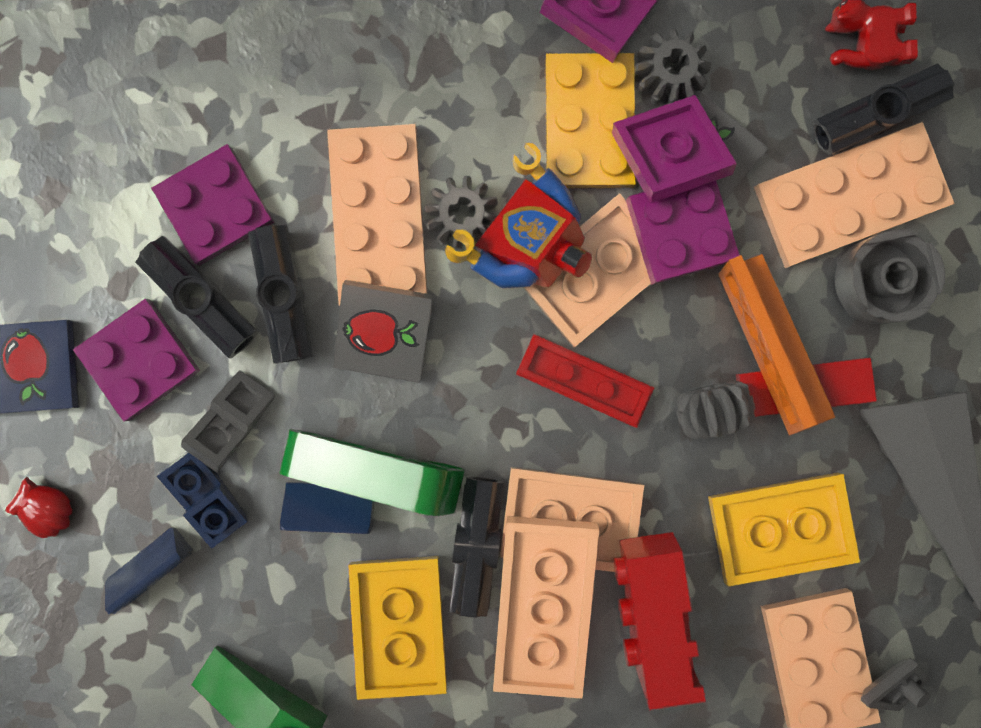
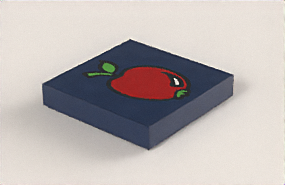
M72 320L0 325V413L79 408Z

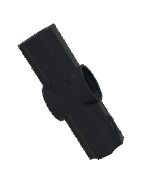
M937 63L894 84L884 85L866 97L815 119L812 122L814 127L813 136L819 149L823 150L827 156H831L874 135L883 134L902 122L954 98V82L949 71L943 69ZM876 102H880L887 107L889 119L882 117L878 113Z
M269 225L249 231L248 236L258 282L256 298L263 308L273 364L313 357L303 306L304 291L298 280L288 226ZM286 283L290 288V298L284 305L275 306L271 299V293L277 285Z
M161 236L157 240L150 242L139 252V257L135 263L171 299L175 309L187 315L228 358L231 359L242 352L254 340L259 331L222 295L218 285L209 281L167 237ZM202 286L206 294L205 301L202 306L194 309L189 301L190 293L196 287Z
M466 477L461 507V524L457 523L452 563H455L449 612L465 617H487L492 590L493 568L497 569L501 529H498L504 481L483 477Z

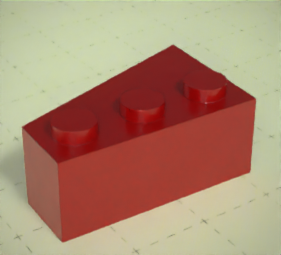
M669 532L619 540L621 557L613 558L617 584L618 586L624 585L626 598L618 599L623 627L629 626L630 638L623 639L625 659L628 667H636L649 710L706 702L704 687L700 684L693 665V657H698L699 654L697 641L691 640L688 612L692 611L683 551L674 533Z

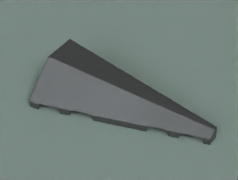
M946 392L909 401H896L860 409L861 417L865 422L869 423L880 442V449L890 459L901 477L902 486L934 540L940 543L952 563L950 567L955 575L962 580L974 600L972 604L975 609L981 610V489L966 392Z

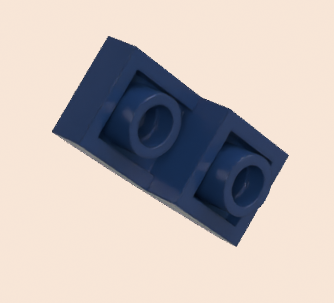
M185 452L158 473L157 478L185 509L183 514L185 519L211 549L247 523L248 518L219 475L190 453Z

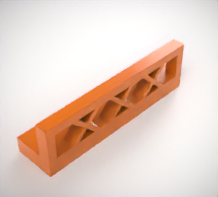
M763 254L745 261L742 255L730 259L718 275L789 436L836 418Z

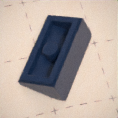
M286 482L280 530L370 534L373 530L374 501L311 483Z
M169 528L108 577L105 582V610L109 615L111 613L115 614L127 607L192 554L193 549L176 528Z

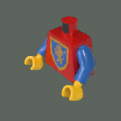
M525 143L524 146L525 150L534 158L533 164L524 165L516 155L513 156L512 162L516 172L522 175L531 174L535 180L531 183L525 179L475 244L477 250L473 249L474 239L472 235L465 230L454 231L453 237L465 245L466 251H456L449 245L445 248L446 256L451 262L462 263L467 260L471 263L470 268L500 288L530 287L533 284L546 288L553 285L563 270L577 278L582 277L592 262V254L580 248L584 243L585 237L579 226L581 214L572 194L550 168L546 170L542 168L539 164L541 152L533 143Z

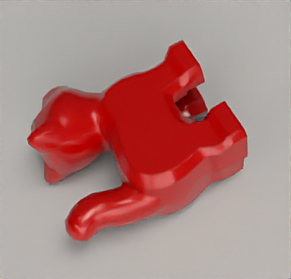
M842 0L833 10L831 23L825 27V30L827 32L846 34L857 31L856 51L839 49L833 52L829 59L830 63L834 66L845 64L849 67L864 68L866 70H877L888 65L903 66L911 64L918 57L917 39L902 42L898 34L905 33L906 25L915 24L917 19L916 3H908L901 8H893L884 5L870 7L863 0Z

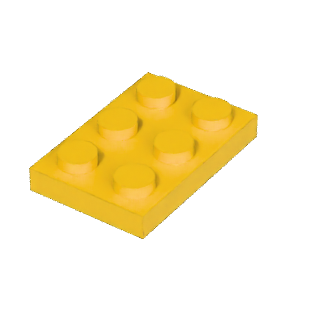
M598 53L546 54V169L550 168L567 188H633L635 186V175L615 141L612 129L614 122L635 115L634 53H620L613 63Z
M833 473L708 496L724 584L728 587L860 563L844 474Z
M439 556L350 562L348 568L357 700L447 694Z

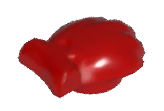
M28 477L22 480L16 495L5 508L7 513L17 515L29 532L40 538L55 537L59 534L60 530L68 528L70 524L69 516L72 514L70 500L63 492L52 487L36 485Z

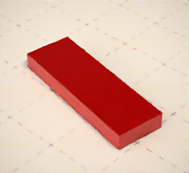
M533 334L516 372V375L635 428L638 427L655 389L650 385Z
M871 357L812 364L831 407L877 401ZM761 371L736 374V381L747 384L750 395H753L756 407L754 409L755 417L779 414Z

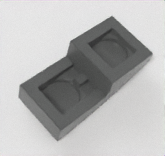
M239 370L211 401L210 409L182 439L181 448L215 472H218L274 400L275 395Z

